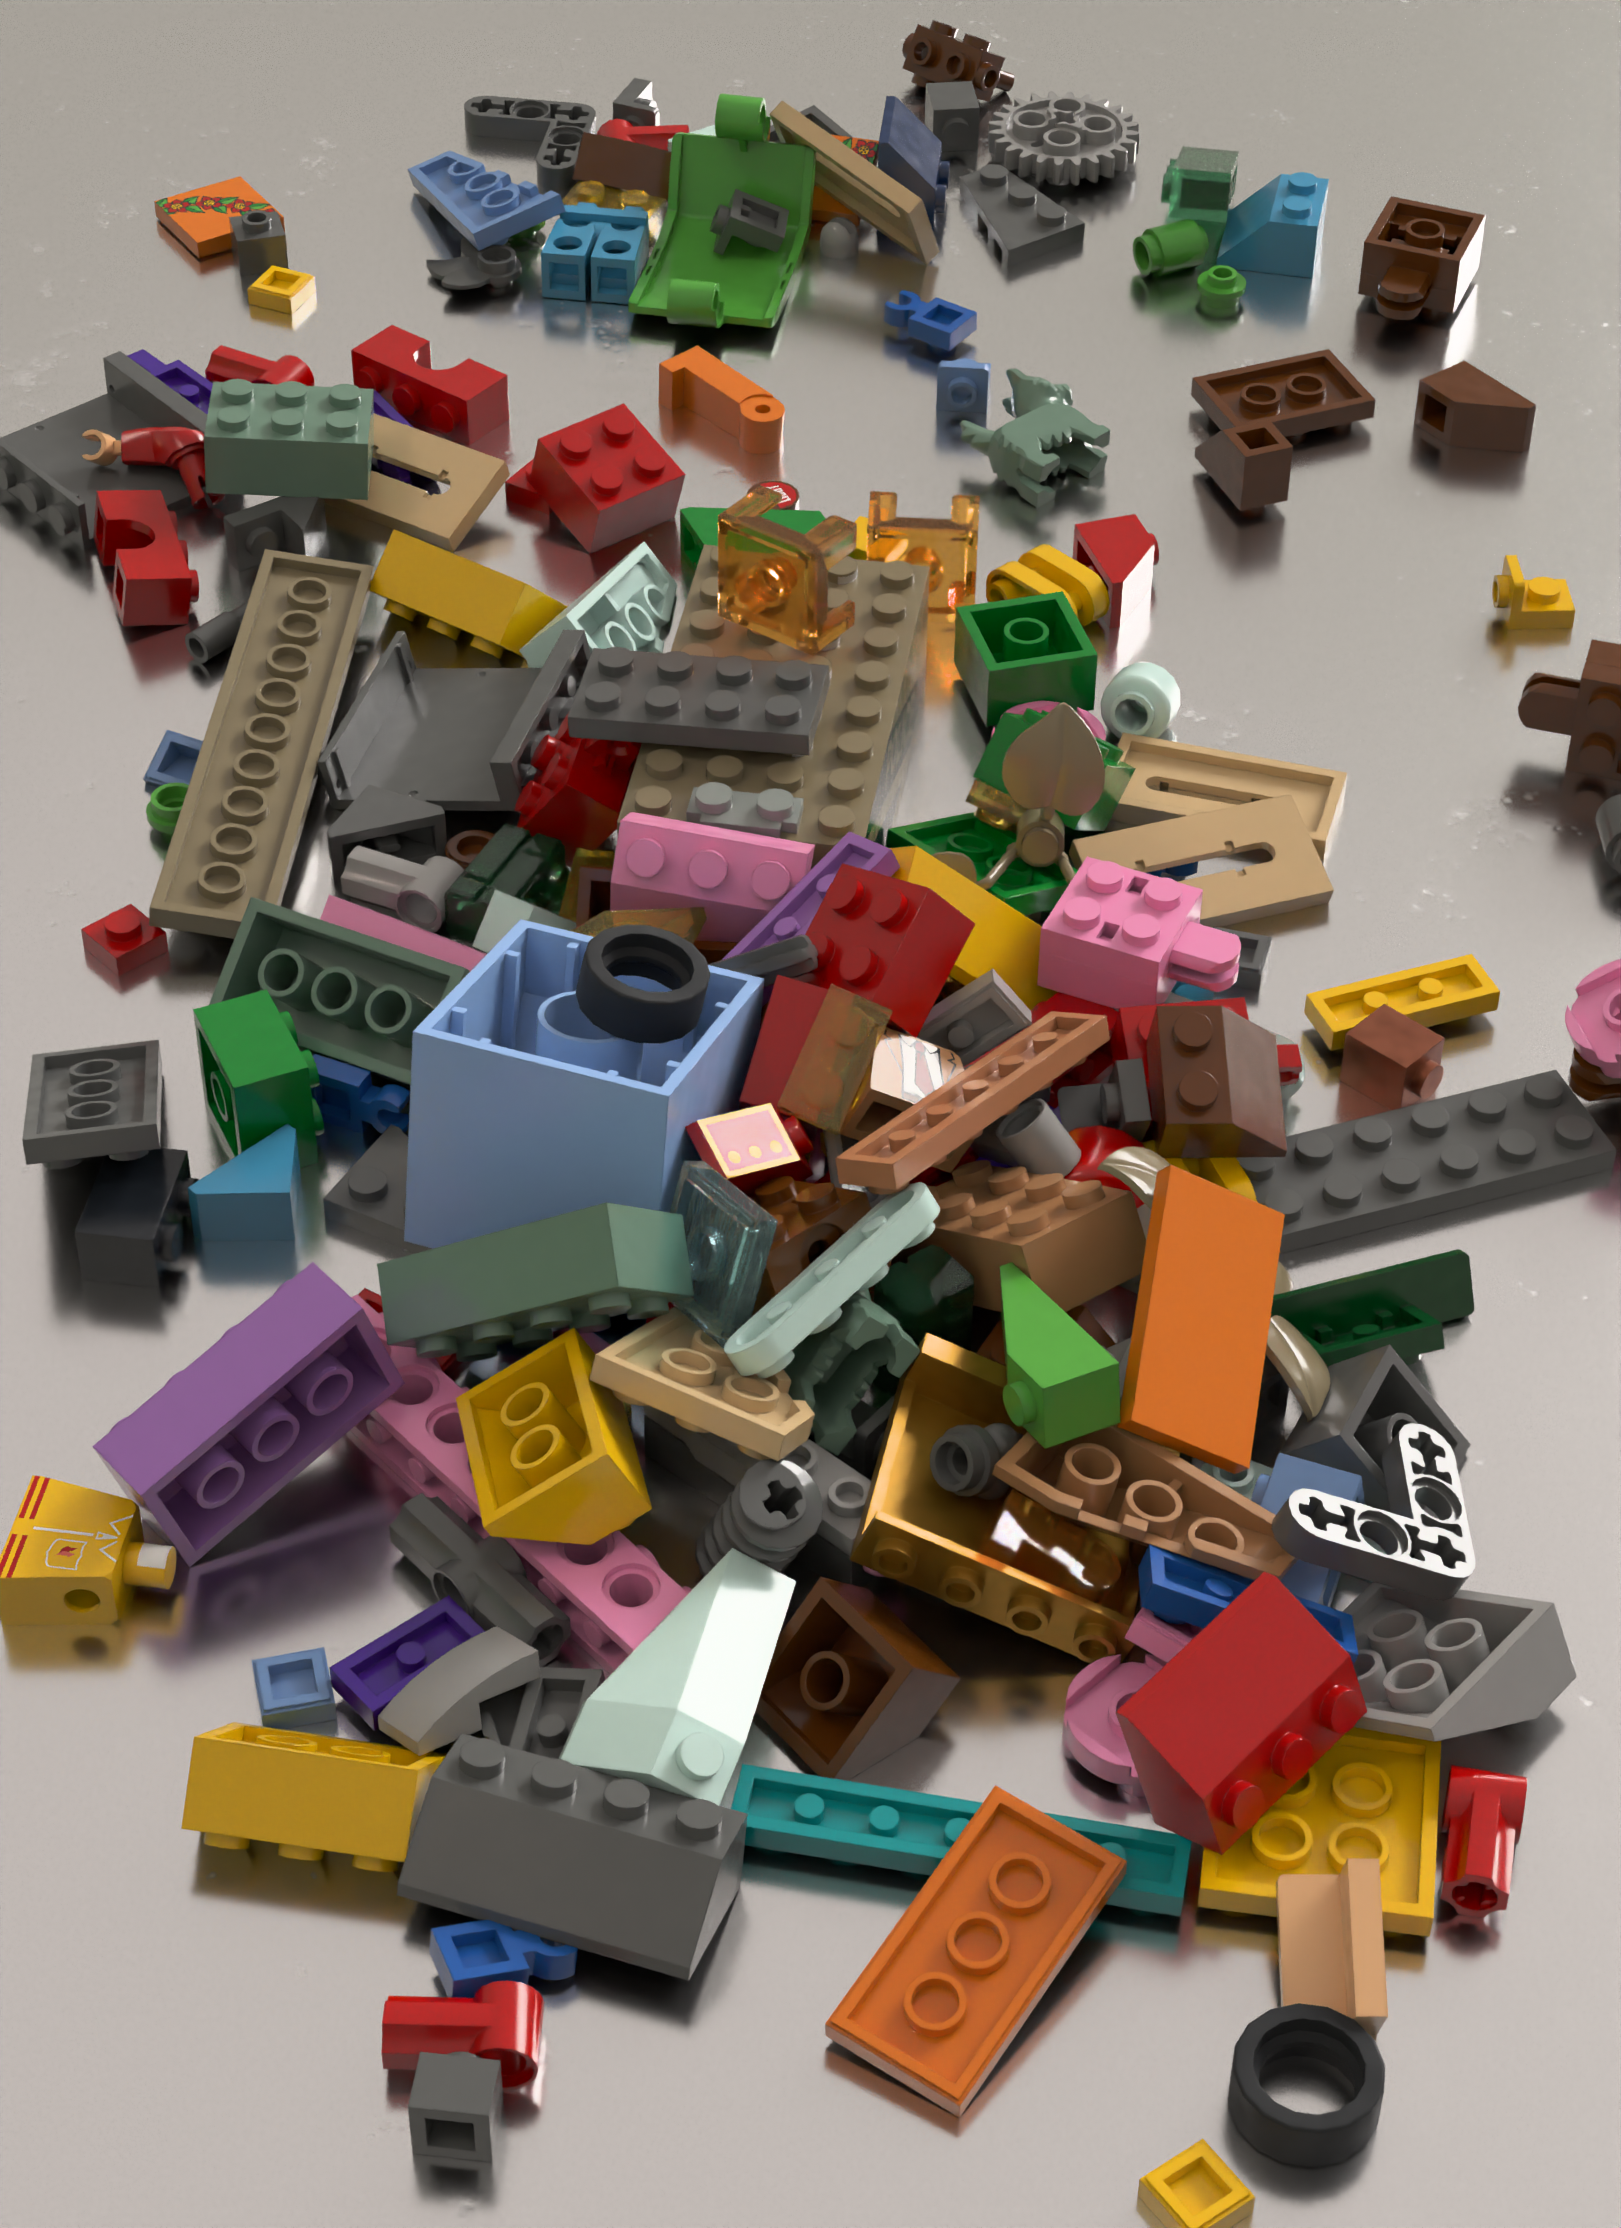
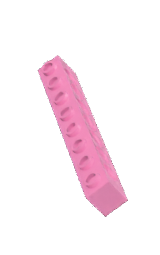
M358 1294L353 1296L352 1298L364 1309L405 1384L350 1431L418 1495L423 1493L429 1498L438 1496L483 1539L487 1538L490 1534L483 1527L456 1402L458 1396L470 1389L468 1387L460 1388L442 1371L435 1357L419 1358L417 1357L416 1348L387 1345L383 1312L377 1313ZM619 1530L612 1532L592 1545L503 1538L512 1546L521 1559L527 1579L570 1618V1637L610 1675L692 1590L687 1586H679L660 1568L656 1558L643 1545L635 1546Z

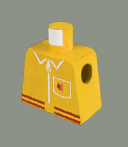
M32 1475L0 1556L1 1624L11 1626L113 1624L121 1619L133 1585L169 1589L171 1587L176 1570V1549L174 1546L145 1543L140 1509L133 1500L43 1476Z

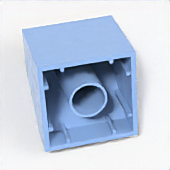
M520 919L413 1031L404 1241L434 1249L606 1202L683 1215L687 1239L688 1232L686 1226L692 1220L699 1192L706 1182L713 1180L685 1127L697 1120L739 1110L740 1096L760 1033L764 978L708 965L710 979L697 1026L683 1038L661 1044L636 1043L612 1036L593 1025L579 1008L576 988L584 953L589 941L593 937ZM620 975L614 977L629 987L647 992L672 991L655 980L641 976ZM713 1188L708 1189V1190L704 1193L703 1198H702V1201H701V1205H700V1209H699L698 1215L701 1214V1210H702V1207H703L704 1199H705L706 1193L708 1192V1196H707V1199H706L705 1207H704V1210H703V1212H705V1208H706V1205H707V1201H708V1197H709V1194H710V1190H712V1194H711V1197H710L709 1205H708V1208H707V1210H709L710 1203H711V1199H712L713 1192H714L715 1189H713Z

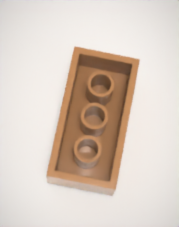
M977 1160L961 1165L953 1170V1179L937 1187L927 1186L940 1206V1212L933 1221L935 1230L919 1244L902 1249L891 1259L900 1288L1002 1312L1000 1266L1012 1262L1062 1310L1067 1312L1141 1274L1146 1238L1132 1191L1102 1186L1098 1180L1079 1182L1064 1179L1060 1173L1041 1175L1027 1172L1026 1168L1021 1166L1003 1168L992 1166L988 1160Z

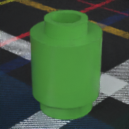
M1191 218L1146 229L1142 236L1136 237L1133 242V256L1136 266L1143 275L1154 274L1156 277L1200 266L1204 261L1205 254L1208 252V237L1204 228L1197 225Z

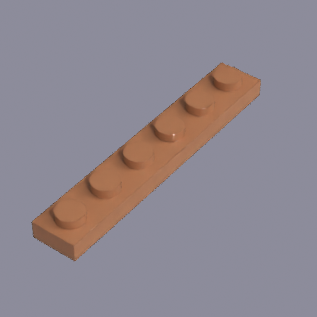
M1049 1012L836 1157L839 1184L868 1187L871 1193L880 1195L892 1194L906 1189L909 1186V1181L929 1167L944 1162L947 1158L946 1155L964 1142L981 1136L984 1128L1001 1116L1015 1112L1018 1109V1104L1035 1092L1049 1088L1053 1084V1080L1066 1070L1083 1064L1087 1059L1086 1056L1110 1040L1107 1016Z

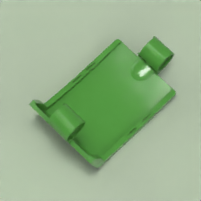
M720 94L715 115L716 136L678 132L673 136L667 213L649 260L629 298L628 312L665 316L668 323L720 328L723 323L766 328L774 327L793 288L810 236L816 151L808 145L769 141L771 117L766 116L765 98ZM735 189L789 210L785 237L777 253L764 247L752 246L732 235L723 255L713 252L717 235L710 232L713 217L719 204L728 206Z

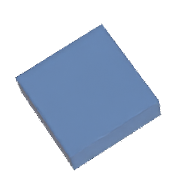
M324 1647L251 1660L262 1726L286 1729L337 1719L335 1699Z

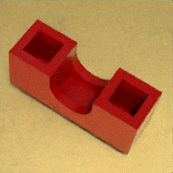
M391 325L351 350L353 382L355 386L376 390L400 415L470 446L510 419L508 375L470 358L449 369L433 370L430 341L399 327Z
M161 490L97 491L93 538L102 565L115 566L113 598L122 625L188 624L190 603L197 602L199 598L198 574L195 569L189 570L187 543L185 540L178 539L175 511H168Z

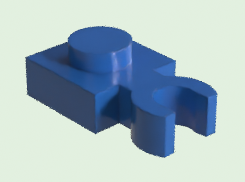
M902 290L899 292V305L889 301L884 304V321L894 327H908V336L924 341L933 348L950 351L977 330V312L937 297L926 303L921 301L917 294Z
M317 1054L313 1055L320 1083L319 1087L311 1089V1093L319 1106L323 1122L361 1134L364 1133L370 1124L382 1134L391 1124L399 1127L404 1133L408 1130L409 1115L400 1112L410 1100L409 1090L394 1084H388L382 1088L373 1086L371 1071Z
M487 1919L431 1928L429 1954L447 1996L474 1998L475 1993L482 1986L496 1981L508 1980L528 1985L529 1975L546 1980L568 1978L575 1974L578 1949L575 1947L541 1938L522 1930L513 1931L509 1926Z

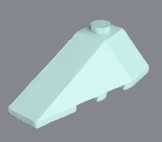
M642 542L542 628L519 651L527 660L528 668H542L563 630H585L590 653H592L593 648L607 649L611 647H623L630 651L663 653L665 643L659 639L662 626L670 621L678 584L648 545Z
M732 1548L582 1704L559 1759L568 1761L576 1766L622 1779L637 1780L644 1785L682 1796L708 1800L719 1806L744 1747L796 1581Z

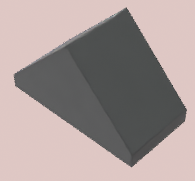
M369 784L327 830L330 872L333 883H341V876L345 870L347 856L357 845L424 865L431 857H445L447 836L445 812L442 806Z

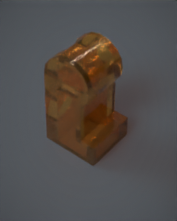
M1014 1489L1011 1490L987 1526L976 1551L1097 1604L1102 1603L1120 1578V1563L1111 1547L1099 1538Z

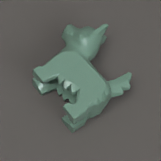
M1017 368L1006 370V375L1012 388V396L1004 398L1002 404L1006 412L1015 419L995 431L985 429L966 420L960 423L962 429L961 440L988 456L992 471L997 473L998 479L1001 482L1005 481L1008 486L1016 488L1020 496L1036 508L1055 498V490L1049 486L1039 484L1046 480L1048 475L1056 476L1058 472L1063 473L1069 468L1090 479L1105 470L1108 455L1093 446L1097 445L1104 448L1109 445L1111 430L1104 425L1093 423L1080 411L1071 407L1073 404L1072 391L1066 383L1052 384L1041 377L1026 376Z
M869 1288L863 1291H856L840 1306L842 1310L841 1316L831 1326L816 1334L808 1335L793 1350V1360L784 1368V1371L791 1379L788 1394L792 1400L806 1401L815 1414L811 1431L814 1432L815 1442L820 1447L837 1456L857 1432L851 1417V1410L862 1399L877 1376L878 1367L887 1364L886 1368L888 1371L900 1378L920 1353V1349L913 1339L902 1330L899 1325L900 1322L871 1301Z

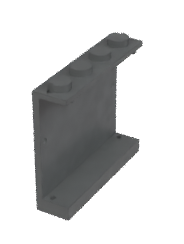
M121 351L103 358L107 394L0 438V488L9 491L24 503L30 512L38 514L52 525L59 535L66 536L83 551L96 546L93 532L97 491L161 490L168 511H177L191 505V498L179 470L168 466L124 465L121 456H118L112 464L107 466L98 465L84 459L82 455H94L101 448V442L90 441L82 437L85 431L91 429L98 430L112 436L116 440H121L123 431L149 427H186L199 430L203 434L205 433L206 413ZM201 487L205 498L209 497L208 493H206V488Z
M563 630L542 668H416L405 631H397L384 654L380 656L378 664L367 682L361 687L348 713L340 721L337 731L318 760V778L322 779V784L326 787L332 809H347L370 784L442 806L443 810L515 811V805L522 790L530 780H533L537 769L531 766V759L537 746L546 735L554 738L573 704L591 656L585 630Z

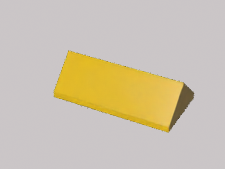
M918 846L890 848L900 865V868L891 877L931 888L975 923L949 976L966 986L986 972L994 969L1031 1011L1039 1002L1047 1001L1058 992L1037 986L1042 926Z

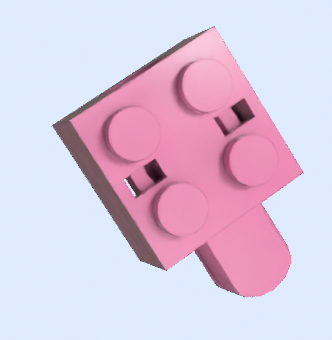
M1087 856L1041 927L1037 986L1118 1010L1119 1007L1164 1004L1177 981L1210 991L1221 992L1230 988L1237 981L1241 942L1235 934L1200 924L1203 889L1182 884L1170 878H1161L1119 866L1114 862L1102 861Z

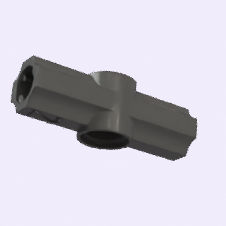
M421 1493L402 1505L399 1515L389 1525L391 1543L431 1580L438 1601L449 1595L484 1631L498 1626L538 1650L540 1667L558 1656L561 1646L571 1636L570 1618L527 1579L521 1559L505 1539L492 1536L483 1539L438 1496L429 1498Z

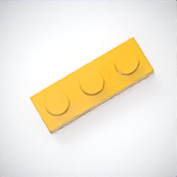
M1469 954L1306 994L1304 1013L1329 1049L1333 1051L1344 1048L1346 1033L1383 1004L1425 1027H1430L1497 1010L1500 990L1475 957Z

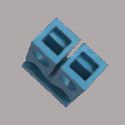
M578 202L576 206L564 205L566 212L560 214V219H557L541 251L542 297L586 301L591 275V301L628 304L629 298L639 280L641 270L644 269L649 257V212H646L643 207L626 206L623 210L598 208L595 203Z

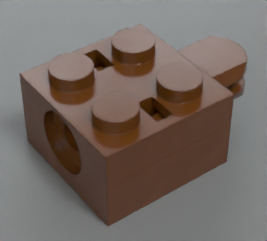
M1391 196L1364 241L1358 294L1374 297L1376 299L1377 311L1392 319H1414L1421 309L1430 313L1447 312L1453 314L1478 269L1486 215Z
M1592 639L1581 680L1537 672L1526 681L1518 705L1519 718L1526 728L1571 736L1566 771L1621 781V644Z
M791 1176L776 1177L759 1185L755 1189L756 1196L745 1202L748 1205L720 1309L724 1311L752 1209L761 1217L767 1233V1245L746 1321L871 1210L866 1192L838 1188L833 1183L813 1184L795 1181ZM720 1205L718 1208L711 1238L709 1241L700 1278L698 1281L700 1291L705 1278L706 1270L708 1267L709 1259L711 1256L712 1248L714 1245L724 1205ZM729 1205V1208H728V1212H727V1215H726V1219H725V1223H724V1226H723L722 1234H721V1237H720L719 1245H718V1248H717L716 1256H715V1259H714V1263H713V1266H712V1270H711V1274H710V1277H709L708 1285H707V1288H706L705 1294H706L708 1297L711 1296V1292H712V1288H713V1285H714L715 1277H716V1274H717L718 1266H719V1263H720V1259H721V1256H722V1252H723V1248H724V1245H725L726 1237H727V1234H728L729 1226H730L731 1219H732V1216H733V1212H734L735 1206L733 1207V1210H732V1214H731V1217H730V1221H729V1225H728V1228H727L726 1236H725V1239H724L723 1247H722V1250H721V1254H720V1257H719V1261H718V1265H717V1268H716L715 1276H714V1279H713L712 1287H711V1290H710V1294L708 1295L709 1286H710L711 1279H712V1276H713L714 1268H715V1265H716L717 1257H718V1254H719L720 1246H721V1243H722L723 1235H724V1232H725V1228H726V1225H727V1221H728V1217H729V1214H730V1210H731V1206H732V1205ZM738 1207L736 1208L735 1216H734V1219H733V1223H732V1227H731V1230H730L729 1238H728V1241H727V1245H726V1248H725V1252H724V1256H723V1259H722L721 1267H720L719 1274H718V1277H717V1281H716V1285H715V1288H714L713 1296H712V1298H711L715 1303H717V1299H718L719 1292H720V1289H721V1285H722V1281H723V1278H724L725 1270H726V1267H727V1263H728V1260H729V1256H730V1252H731V1249H732L733 1241H734V1238H735L736 1230H737L738 1223H739L740 1216H741V1212H742V1209H743L742 1207H740V1210H739L738 1218H737V1221H736V1225H735V1229H734V1232H733L732 1240H731V1243H730V1247H729V1250H728V1254H727V1258H726V1261H725L724 1269H723L722 1276H721V1279H720V1283H719V1287H718V1290H717L716 1298H715V1300H713V1297H714V1294H715V1290H716V1287H717V1283H718V1279H719V1276H720L721 1268H722V1265H723L724 1257H725L726 1250H727V1247H728L729 1239H730V1236H731L732 1228H733V1225H734L735 1217H736V1214H737ZM713 1208L710 1210L709 1218L707 1221L706 1229L704 1232L703 1240L701 1243L700 1251L694 1269V1275L697 1271ZM707 1210V1212H706V1216H705V1219H704L702 1231H701V1234H700L699 1242H698V1245H697L696 1253H695L694 1260H693V1264H692V1269H693V1265H694V1262H695L696 1254H697V1251H698L699 1243H700V1240H701L702 1232H703V1229H704L705 1221H706V1218H707L708 1210ZM703 1212V1214H702V1218H701V1221H700L698 1233H697V1236H696L695 1244H694L693 1251H692V1255H691V1258H690V1264H691L692 1256H693V1253H694L695 1245H696V1242H697L698 1234H699V1231H700L701 1223H702V1220H703L704 1212ZM700 1214L697 1216L693 1235L688 1249V1256L690 1255ZM691 1221L686 1226L687 1232L689 1231ZM754 1221V1224H753V1228H752L751 1235H750V1238H749V1242H748V1246H747V1249H746L745 1257H744L743 1264H742V1267H741L740 1275H739L738 1282H737V1285H736L735 1293H734L733 1300H732V1303H731V1307H730V1311H729L730 1314L732 1313L733 1305H734V1302H735V1298H736V1295H737L738 1287H739L740 1280H741V1277H742V1273H743V1269H744V1266H745V1262H746V1258H747V1255H748V1251H749V1248H750L751 1240H752V1237H753V1233H754V1230H755V1226H756V1224H757L755 1221ZM757 1224L756 1234H755L754 1241H753V1244H752L751 1252H750V1255H749V1259H748V1262H747L746 1270H745V1273H744V1277H743V1280H742L741 1288H740V1291H739V1295H738V1298H737V1302H736V1306H735L733 1315H735L736 1307H737L738 1300H739V1297H740L741 1289H742L743 1282H744V1279H745L746 1271H747L748 1264H749V1261H750V1257H751V1253H752L753 1246H754V1243H755V1239H756V1235H757V1232H758V1228L760 1229V1227H759L758 1224ZM760 1229V1232H759V1236H758V1239H757V1243H756V1246H755L754 1254H753V1257H752V1261H751V1264H750L749 1272H748V1275H747V1279H746V1282H745L744 1290H743V1293H742V1297H741L740 1304H739V1308H738L737 1315H736V1316L738 1317V1313H739V1310H740L741 1302H742V1299H743V1295H744V1292H745L746 1284H747V1281H748V1277H749V1274H750L751 1266H752V1263H753V1259H754V1256H755L756 1248H757L758 1241H759L760 1234H761V1242H760V1245H759V1249H758V1252H757L756 1260H755V1263H754V1267H753L752 1274H751V1277H750L749 1285H748L747 1292H746V1295H745L744 1303H743L742 1310H741V1313H740V1318H742V1315H743V1312H744V1308H745V1305H746L747 1297H748V1294H749V1290H750V1287H751L752 1279H753V1276H754V1272H755V1269H756V1265H757L758 1258H759V1254H760L761 1247H762V1233H761V1229Z

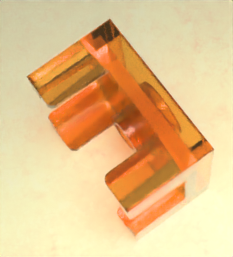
M760 485L718 515V616L813 656L854 625L855 602L847 600L838 608L828 612V570L855 550L857 524L832 515L806 534L799 533L760 517L782 501L781 493Z
M870 491L866 560L878 562L904 561L911 565L929 566L928 622L955 623L956 607L975 605L980 496L954 495L952 497L951 519L896 517L897 494L895 492Z

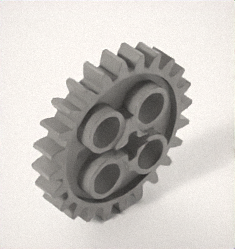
M1050 91L1048 98H1041L1033 93L1030 95L1029 102L1015 98L1014 106L1003 104L1001 112L993 113V119L989 121L988 151L989 153H994L995 162H1004V167L1008 171L1019 168L1018 177L1022 178L1034 174L1038 183L1045 178H1052L1055 185H1059L1063 179H1069L1074 185H1079L1080 178H1086L1093 183H1097L1099 174L1113 178L1114 170L1125 172L1127 170V163L1135 162V154H1138L1139 124L1132 122L1133 115L1131 113L1122 114L1121 105L1108 107V99L1093 102L1091 101V94H1086L1081 99L1074 97L1073 92L1069 91L1064 97H1058L1053 91Z

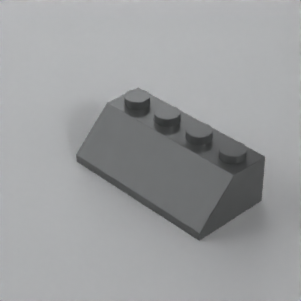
M461 1733L431 1777L400 1874L397 1895L476 1919L494 1921L509 1926L514 1930H522L541 1938L689 1981L740 1888L748 1814L718 1806L708 1800L693 1799L644 1785L637 1780L622 1779L576 1766L562 1759L540 1756L501 1745L491 1739L477 1738Z

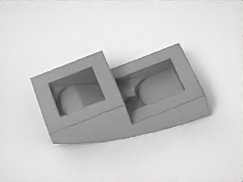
M498 1626L472 1637L441 1656L414 1677L378 1715L379 1730L418 1756L456 1741L461 1733L470 1735L482 1730L479 1703L540 1678L538 1650Z

